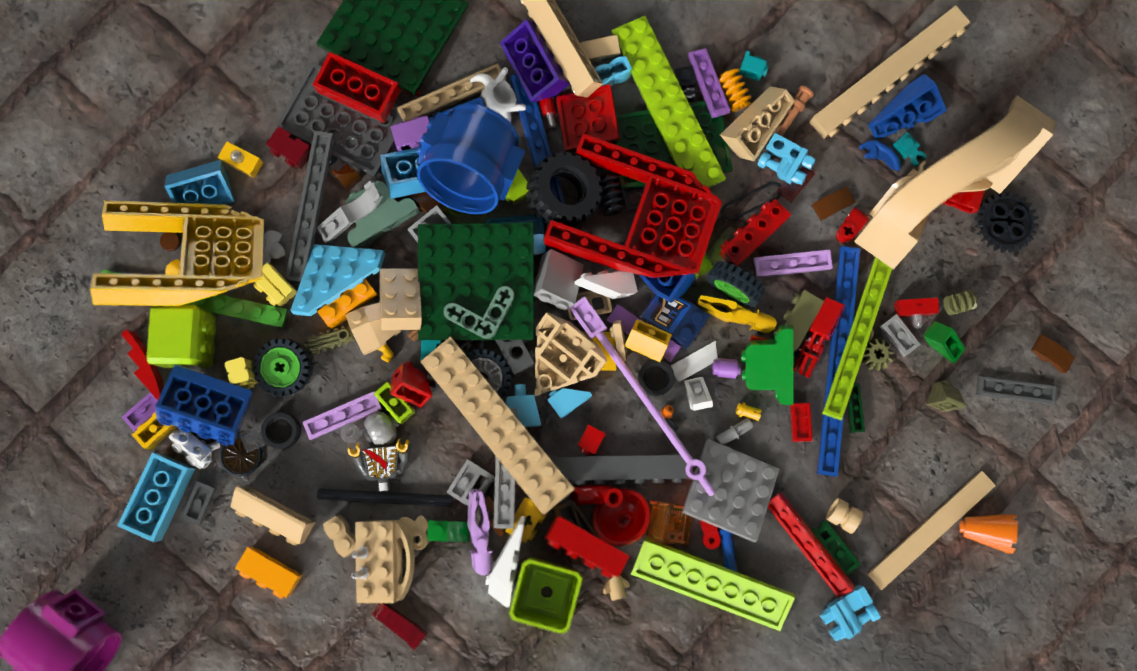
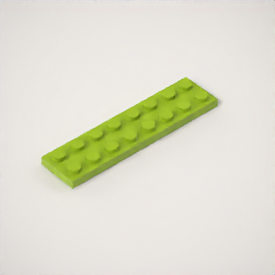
M646 537L631 572V575L778 631L781 630L795 599V594Z

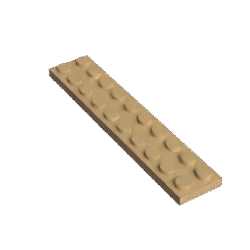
M449 337L420 361L543 515L575 490L452 337Z

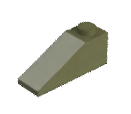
M944 380L933 384L926 405L943 412L962 409L966 405L959 389L953 387L952 383Z

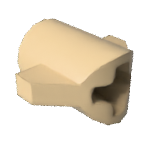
M621 575L619 578L613 576L611 579L607 578L603 593H610L612 601L625 598L627 596L625 588L630 587L629 582L622 578Z

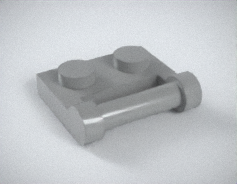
M467 459L446 493L468 506L469 499L467 496L469 495V490H472L481 475L485 477L479 488L484 496L491 483L495 482V476Z

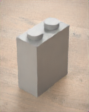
M550 249L542 255L533 295L543 302L555 305L558 309L567 310L576 302L579 286L575 285V281L581 278L584 264Z

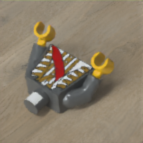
M398 439L396 446L361 449V452L360 444L357 442V449H352L350 444L348 445V453L353 457L357 468L364 477L368 478V480H378V490L387 491L390 490L389 479L398 478L409 462L407 449L409 440L406 439L405 445H402L400 439Z

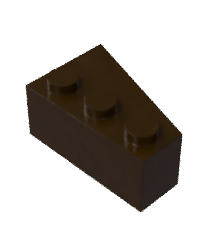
M575 501L552 508L555 518L560 516L599 538ZM566 554L569 564L573 565L584 561L580 557L574 559Z

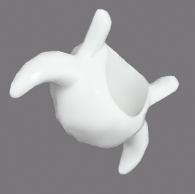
M506 67L502 69L495 80L487 74H478L472 77L470 82H482L485 85L480 96L484 106L498 112L510 123L511 112L526 110V105H517L516 96L504 79L508 72Z

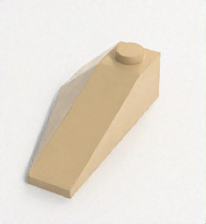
M380 302L363 306L345 314L363 355L380 349L383 345L387 344L386 341L394 334L397 335L401 332L400 330H381Z

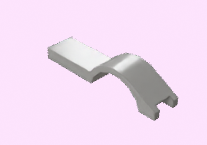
M370 180L364 185L366 190L359 198L349 204L340 206L317 227L325 243H331L354 222L366 217L377 208L383 196L375 187L374 180Z

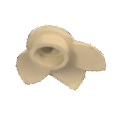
M420 515L414 521L408 517H401L399 520L403 521L410 534L413 549H424L428 543L426 534L428 521L426 518ZM419 536L420 542L416 543L415 539ZM402 540V549H405L404 543H403V540Z

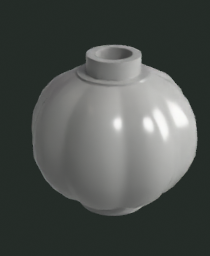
M376 411L365 419V429L362 432L368 444L373 442L376 447H387L395 441L397 436L396 427L399 424L393 416L390 417L385 412Z

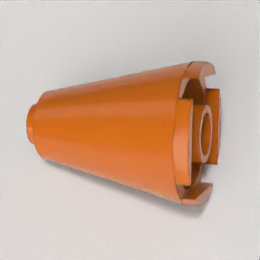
M1001 514L965 517L964 521L960 520L959 532H962L965 538L1005 553L1013 554L1015 548H1011L1012 543L1017 542L1018 521L1014 520L1017 515Z

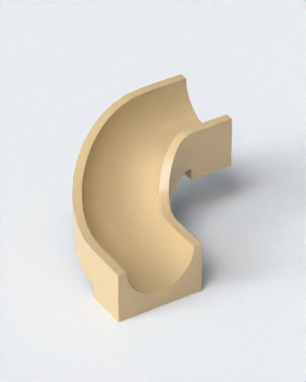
M1017 95L1011 102L1006 117L994 127L925 171L896 180L869 214L873 218L854 242L894 269L918 242L929 214L933 209L958 192L983 191L991 187L1000 194L1052 137L1056 121Z

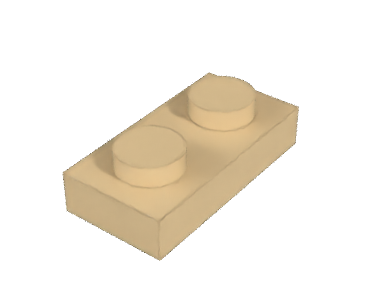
M617 320L613 322V327H610L611 337L615 338L616 345L613 347L622 360L627 361L628 355L625 347L622 320Z

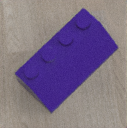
M526 19L505 37L500 44L530 101L534 103L558 95L570 85V82L563 76L561 66L554 60V54L546 46V40L538 32L536 23Z

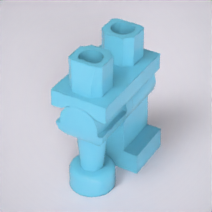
M774 133L766 147V152L760 157L757 166L761 168L768 166L777 172L779 179L786 181L790 185L792 182L802 185L807 174L799 170L801 166L811 170L815 163V158L808 154L807 149ZM771 156H772V157H773V156H776V157L780 158V159H781L780 163L777 162V161L771 160V159H770Z
M857 585L853 591L826 604L827 608L819 614L825 624L833 620L835 621L837 626L829 630L831 637L835 641L843 638L850 639L861 631L862 625L871 619L874 622L880 619L878 611L871 604L873 603L865 587ZM867 606L865 613L856 616L855 611Z

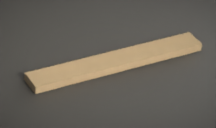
M979 471L867 574L868 577L880 590H883L996 485L983 471Z

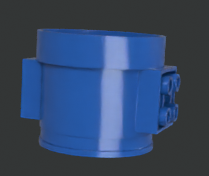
M461 104L454 107L448 116L437 112L435 119H430L427 132L423 133L417 155H419L418 163L420 164L417 170V177L423 189L439 203L463 213L484 214L492 211L497 206L499 199L505 200L525 150L518 148V133L504 116L485 106Z

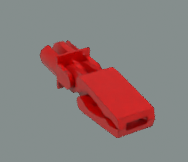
M826 297L809 331L812 335L809 339L805 340L801 350H799L800 354L793 367L794 372L798 371L800 375H804L806 372L805 376L810 378L817 361H820L825 349V339L830 341L845 309V304Z

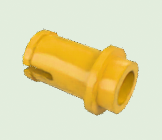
M745 402L742 404L738 403L736 414L739 417L745 416L759 421L761 417L759 413H762V409L748 406Z

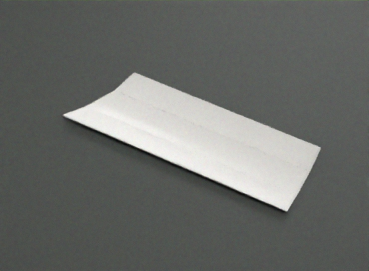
M716 341L671 365L678 382L711 365L714 359L718 360Z

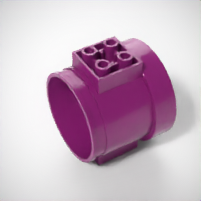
M74 589L65 595L59 590H53L30 603L7 627L0 638V657L13 667L12 671H104L116 655L122 642V635L107 622L102 621L106 613L78 590Z

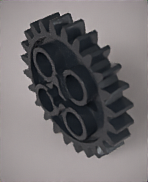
M1002 191L999 195L995 193L991 198H986L985 202L980 204L982 209L976 212L980 216L974 218L975 221L979 222L974 227L981 230L977 235L984 236L981 242L987 240V247L994 245L993 251L1000 248L1001 253H1004L1006 250L1009 253L1014 250L1019 251L1022 247L1028 246V242L1034 240L1032 236L1037 234V231L1033 228L1039 226V224L1034 223L1039 218L1033 216L1036 209L1030 210L1029 208L1032 203L1025 204L1026 197L1020 200L1019 193L1013 197L1011 191L1006 195ZM995 208L1000 211L1001 215L996 214ZM1014 211L1018 212L1019 218L1014 215ZM994 226L998 228L999 234L994 232ZM1012 229L1017 231L1018 236L1013 234Z

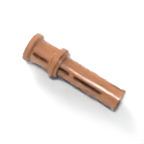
M799 86L798 93L794 97L795 102L774 133L783 137L798 113L804 111L805 104L809 98L814 96V93L809 88Z

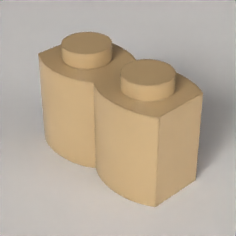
M335 516L323 524L327 536L334 540V546L339 555L347 557L353 551H356L355 534L350 532L349 523L343 516Z

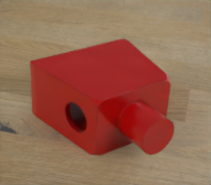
M412 362L402 363L393 373L390 388L391 395L420 408L432 397L426 374L415 368Z

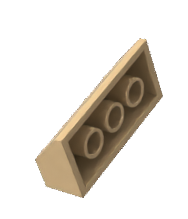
M236 486L234 490L231 508L236 510L235 513L244 518L246 516L253 519L252 523L260 527L264 525L270 528L269 532L276 536L283 535L287 538L286 541L292 545L304 544L315 524L314 521L249 486Z

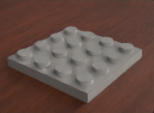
M708 439L705 442L700 461L705 464V476L716 490V493L709 496L699 480L693 479L682 513L752 542H757L779 468ZM698 466L695 473H699L700 468Z

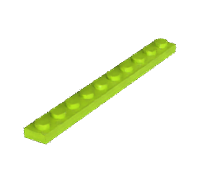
M875 257L822 412V414L838 420L843 418L892 271L890 266Z

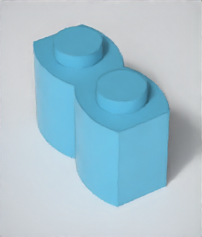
M622 56L612 60L610 64L596 67L595 70L603 82L601 86L608 84L613 86V84L627 81L631 77L632 67L627 57Z

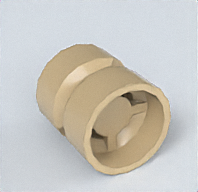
M837 498L831 505L826 515V520L835 525L840 524L843 530L852 534L859 526L864 513L856 507L852 506L849 508V503Z

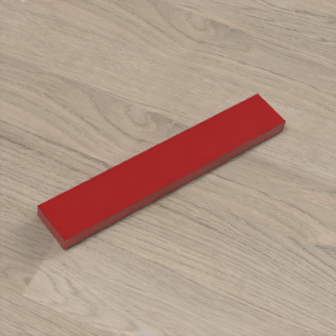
M779 492L770 498L768 509L835 595L840 598L853 591L855 588L853 583L785 496Z

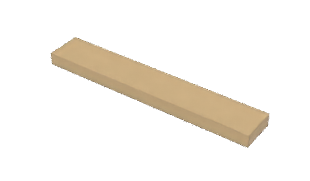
M497 63L397 107V111L403 122L411 121L419 116L432 115L481 93L485 85L482 82H470V79L475 75L487 74L495 80L502 70Z

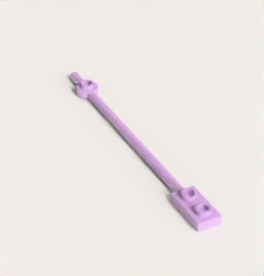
M584 296L569 309L591 339L597 336L687 463L686 474L688 477L699 480L709 496H712L716 493V490L705 476V464L691 457L603 333L607 329L606 325ZM693 466L700 468L699 473L692 471Z

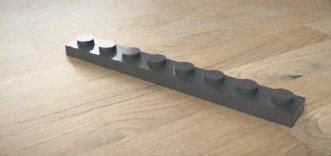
M314 131L285 279L301 282L313 248L335 138L333 133Z

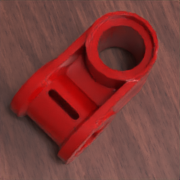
M854 207L837 230L836 239L842 244L849 243L871 217L857 207Z

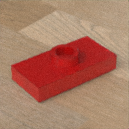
M810 402L793 403V405H790L792 442L813 441Z

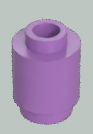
M718 358V360H713L712 375L735 379L737 375H740L741 364L738 363L737 359Z

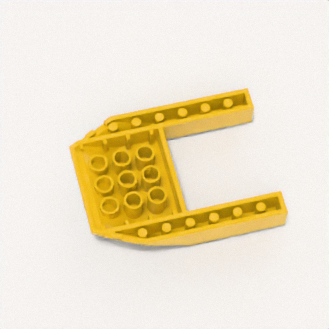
M104 200L102 218L106 231L183 233L179 275L93 273L90 289L94 305L180 306L262 279L264 219L251 216L243 211L241 213L232 210V207L223 204Z

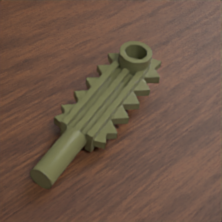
M342 326L340 330L335 328L333 333L327 330L326 335L320 332L318 337L313 334L312 337H308L307 343L301 345L305 347V350H309L314 355L315 353L319 354L321 349L327 352L328 347L334 350L336 345L340 348L343 343L349 345L350 341H354V335L350 326L347 328Z

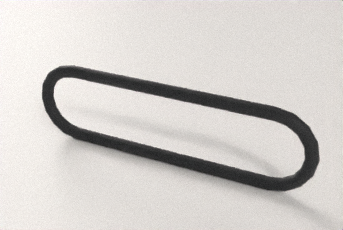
M773 182L768 183L752 192H749L725 204L722 208L723 216L727 220L732 221L761 208L765 203L757 207H754L733 218H730L725 214V209L727 206L771 185H775L778 187L779 195L769 200V202L771 203L774 199H779L782 195L780 185Z

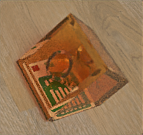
M650 500L651 519L645 537L655 542L688 546L692 516L682 513L684 505Z

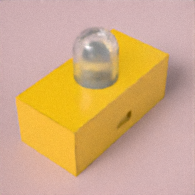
M229 142L225 143L217 157L225 164L253 178L256 177L264 163L257 156Z

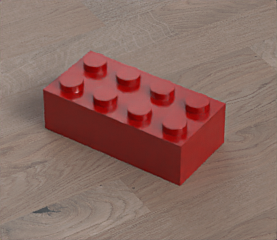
M331 52L328 53L312 84L317 93L385 123L401 92L397 82Z

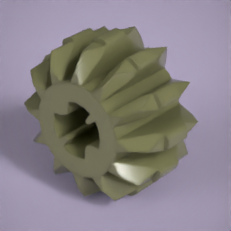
M967 290L945 297L943 305L948 315H954L977 308L978 299L973 290Z
M874 338L872 342L868 340L863 355L865 361L862 364L866 365L869 363V370H872L874 367L876 371H880L881 367L886 369L888 368L887 363L893 361L889 356L894 355V352L888 351L891 348L890 344L884 346V339L880 342L877 338ZM875 351H878L877 355L880 356L879 358H875Z

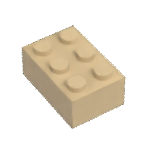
M418 268L380 269L381 330H420L422 314Z

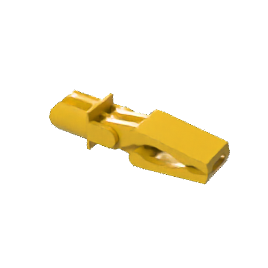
M701 295L696 302L698 308L725 322L751 325L749 330L753 329L762 333H770L777 325L776 319L771 315L759 312V309L753 313L749 309L730 300ZM712 305L722 306L730 312H721Z

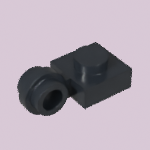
M693 66L674 69V74L680 87L685 88L682 91L687 101H692V99H695L694 88L690 87L696 85Z

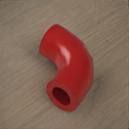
M607 485L574 487L575 490L571 492V499L575 501L577 506L600 504L615 508L623 500L622 492L619 489Z

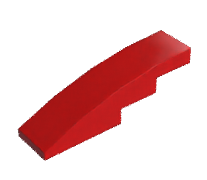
M126 329L121 335L133 348L127 354L139 367L134 374L158 400L164 389V383L156 365L148 363L147 348L136 333Z

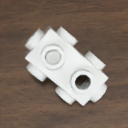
M175 430L169 436V439L172 441L171 446L173 450L178 454H183L186 457V461L191 466H196L199 470L206 468L211 463L212 451L220 448V444L217 441L206 444L204 440L200 441L191 432Z

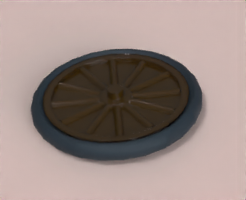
M237 436L234 446L230 444L224 445L220 453L222 467L226 472L234 476L251 474L260 465L262 459V451L259 444L248 436Z

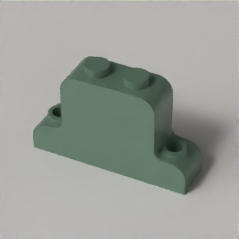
M376 181L375 187L383 197L377 208L366 217L356 221V227L349 231L348 241L352 248L366 246L421 213L415 202L409 198H404L399 202L394 198L391 199L386 184L382 181ZM366 189L351 193L345 205L359 198Z

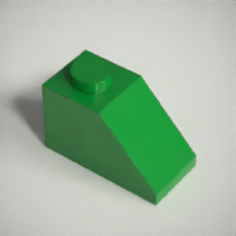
M934 321L923 335L929 346L953 364L956 363L965 351V347L954 329Z
M428 520L427 541L469 542L468 522Z

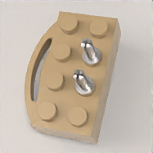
M402 520L355 522L356 551H353L351 554L355 555L351 556L356 558V572L352 573V578L356 579V603H395L403 600L410 588L415 566L413 543ZM402 540L407 561L404 581L402 571Z

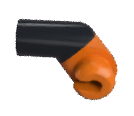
M666 405L661 409L660 413L675 433L679 427L672 421L674 408L671 405Z

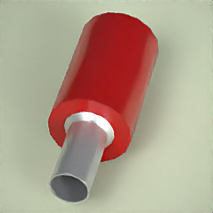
M553 97L540 100L543 117L548 118L550 128L556 127L554 115L557 112Z

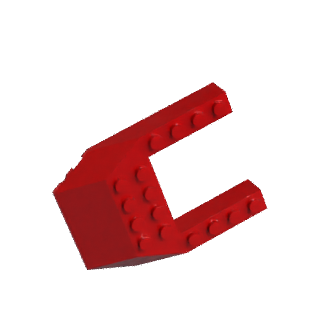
M583 133L576 150V154L580 155L582 160L587 159L590 162L589 164L646 183L626 243L623 246L551 220L543 244L615 270L653 278L698 273L722 201L716 195H713L710 189L703 185L691 171Z

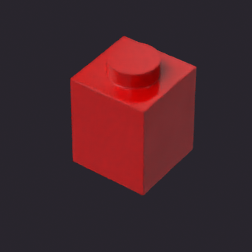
M588 424L577 445L580 447L579 451L588 456L591 453L595 455L605 433Z

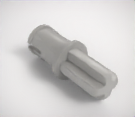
M746 418L735 426H729L730 429L715 437L719 444L725 445L735 438L739 439L740 435L753 428V424L749 418Z

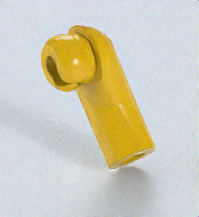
M387 344L377 349L383 352L381 359L387 363L394 357L393 351Z

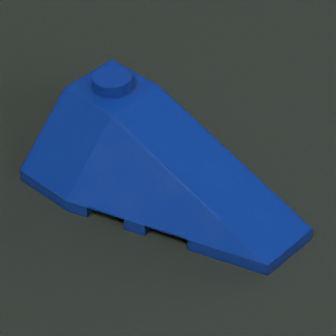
M923 74L908 84L868 126L873 137L879 139L897 133L899 129L905 127L909 129L914 127V124L930 122L946 112L947 109L936 83L926 74Z
M694 274L659 278L639 275L656 295L670 303L683 296L695 280Z

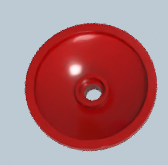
M619 489L623 495L621 504L615 508L597 504L593 514V525L596 533L604 542L613 546H627L636 542L645 534L650 524L651 512L647 501L641 494L630 489Z

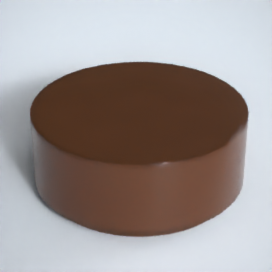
M166 232L161 236L160 245L163 249L172 252L180 247L181 239L177 234Z

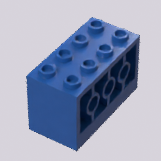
M174 365L155 406L156 418L159 420V423L165 426L174 425L183 432L189 433L192 431L198 433V436L201 438H213L222 445L227 446L230 444L234 446L251 405L252 391Z

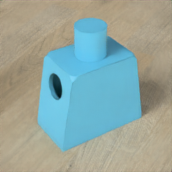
M526 384L514 385L515 396H508L506 398V405L509 409H518L517 418L525 428L541 427L535 396L526 395Z

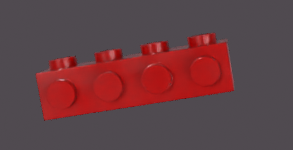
M776 199L771 203L767 201L760 208L762 212L758 216L753 214L747 220L749 224L745 228L741 226L734 233L735 237L731 241L727 239L720 246L722 250L719 252V255L730 265L733 264L738 267L791 216Z
M560 516L555 518L545 537L549 540L548 544L556 549H559V547L567 550L565 554L574 559L580 557L584 560V565L591 569H594V567L601 569V574L609 579L612 576L619 578L629 558V555Z

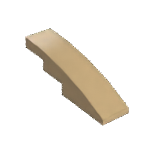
M617 35L580 42L591 63L599 62L602 58L620 56Z

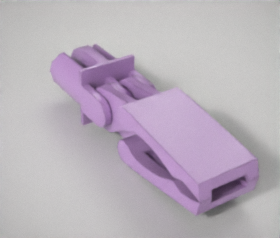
M479 489L469 490L468 528L474 545V549L470 550L472 566L478 574L486 575L491 571L492 550L487 547L490 525L483 493ZM477 504L479 506L481 514V519L479 521L478 526L475 522V511Z

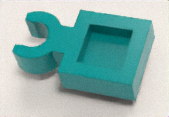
M908 132L892 145L904 159L909 156L911 164L915 167L920 164L916 157H920L921 160L927 157L924 152L917 150L920 144Z

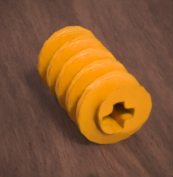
M739 68L729 70L719 77L722 90L726 92L725 97L729 99L728 104L732 105V112L740 111L751 105V102H748V100L752 96H745V93L749 91L748 88L742 89L746 83L739 82L742 79V75L736 76L740 71Z

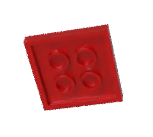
M610 84L600 86L589 97L577 96L574 93L556 97L564 150L566 152L577 150L583 133L609 143L620 140L612 86Z

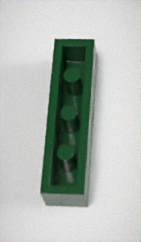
M860 383L853 385L847 403L850 433L865 432Z

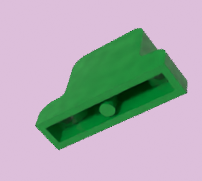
M782 325L775 331V340H751L746 344V350H742V362H746V369H742V380H746V386L751 390H775V399H778L783 405H793V325Z

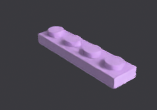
M830 250L755 257L753 259L756 277L831 270L833 268Z
M375 391L304 421L303 425L309 440L346 426L371 413L383 410L380 401L374 395Z

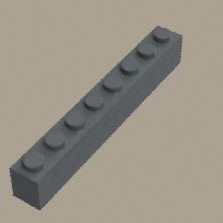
M681 455L549 457L568 481L575 480V484H587V480H594L595 484H606V480H614V484H626V480L633 479L634 483H645V479H653V483H665V479H672L673 483H684V479L689 478L686 474L687 463Z

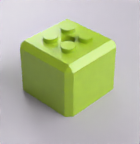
M152 305L150 308L147 347L148 363L163 368H173L174 365L187 369L210 368L213 365V354L215 351L216 317L211 312L196 305Z
M535 557L525 559L509 613L512 620L561 634L568 631L582 581V575L579 570ZM545 586L550 587L553 592L547 598L541 594V589Z

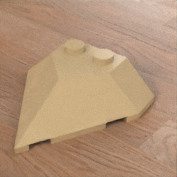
M548 312L536 327L535 396L595 377L607 362L603 351L596 342L571 322Z

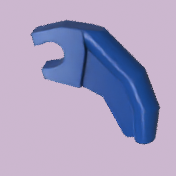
M868 141L859 146L860 150L863 148L869 150V153L864 155L865 159H881L891 170L899 171L901 169L899 157L892 148L882 142Z

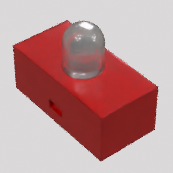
M938 298L898 300L894 303L895 315L911 317L913 327L917 329L922 328L924 325L923 316H934L939 313Z

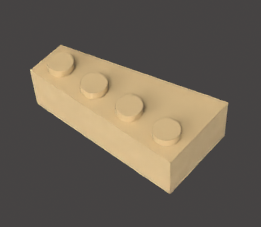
M770 86L720 136L739 158L755 161L795 100L787 89Z

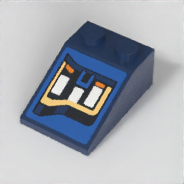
M655 294L639 318L654 327L672 334L671 340L687 350L710 315L681 297L670 303Z

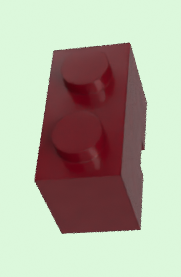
M279 126L266 143L270 149L269 153L276 158L281 156L286 159L284 162L292 168L297 166L302 169L309 159L308 154L311 151V147L298 138L295 140L289 132Z

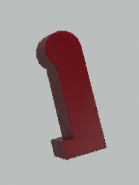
M379 603L372 613L377 620L408 643V646L413 650L418 647L428 633L387 603Z

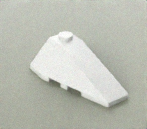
M521 516L496 560L492 572L488 573L486 578V585H489L488 593L507 607L510 605L514 589L525 516Z

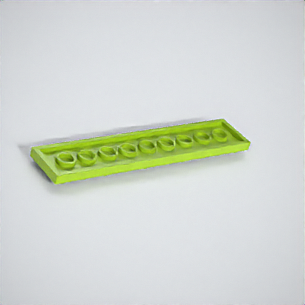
M646 16L613 29L611 34L618 37L620 52L622 56L627 57L632 67L631 74L676 166L691 171L708 188L725 181L726 177Z

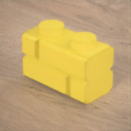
M269 262L263 266L262 279L253 284L260 293L264 291L268 295L266 299L273 306L277 304L283 307L297 293V290Z
M243 357L226 361L225 367L229 373V382L245 389L254 388L258 381H255L254 377L256 375L252 371L254 369L253 361Z

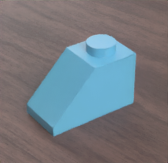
M562 388L561 390L556 389L549 394L550 398L547 400L558 416L563 419L590 399L592 394L586 391Z

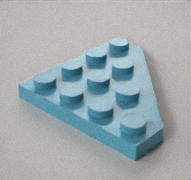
M314 244L290 311L296 315L312 316L317 312L318 308L324 304L329 305L341 297L340 294L347 289L352 290L358 284L364 282L363 279L370 274L375 275L378 273L384 261V251Z

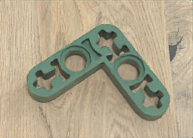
M500 287L484 317L456 303L447 304L444 308V315L448 320L476 335L490 339L496 335L515 298V293L510 287ZM509 290L510 298H506L503 304H507L504 308L502 305L496 304L497 300L501 302L503 298L501 292ZM456 307V312L463 314L461 322L458 321L460 317L456 315L450 316V308ZM494 307H499L502 311L499 318H494L491 315ZM469 315L475 318V324L471 327L465 323V319ZM480 320L483 321L481 325L487 327L488 325L491 326V334L487 333L485 335V331L481 328H478V331L475 330L478 327Z

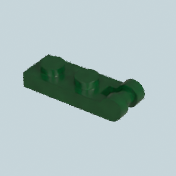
M823 520L818 528L811 530L846 576L860 565L859 561L826 520ZM826 531L829 536L823 539L821 535Z

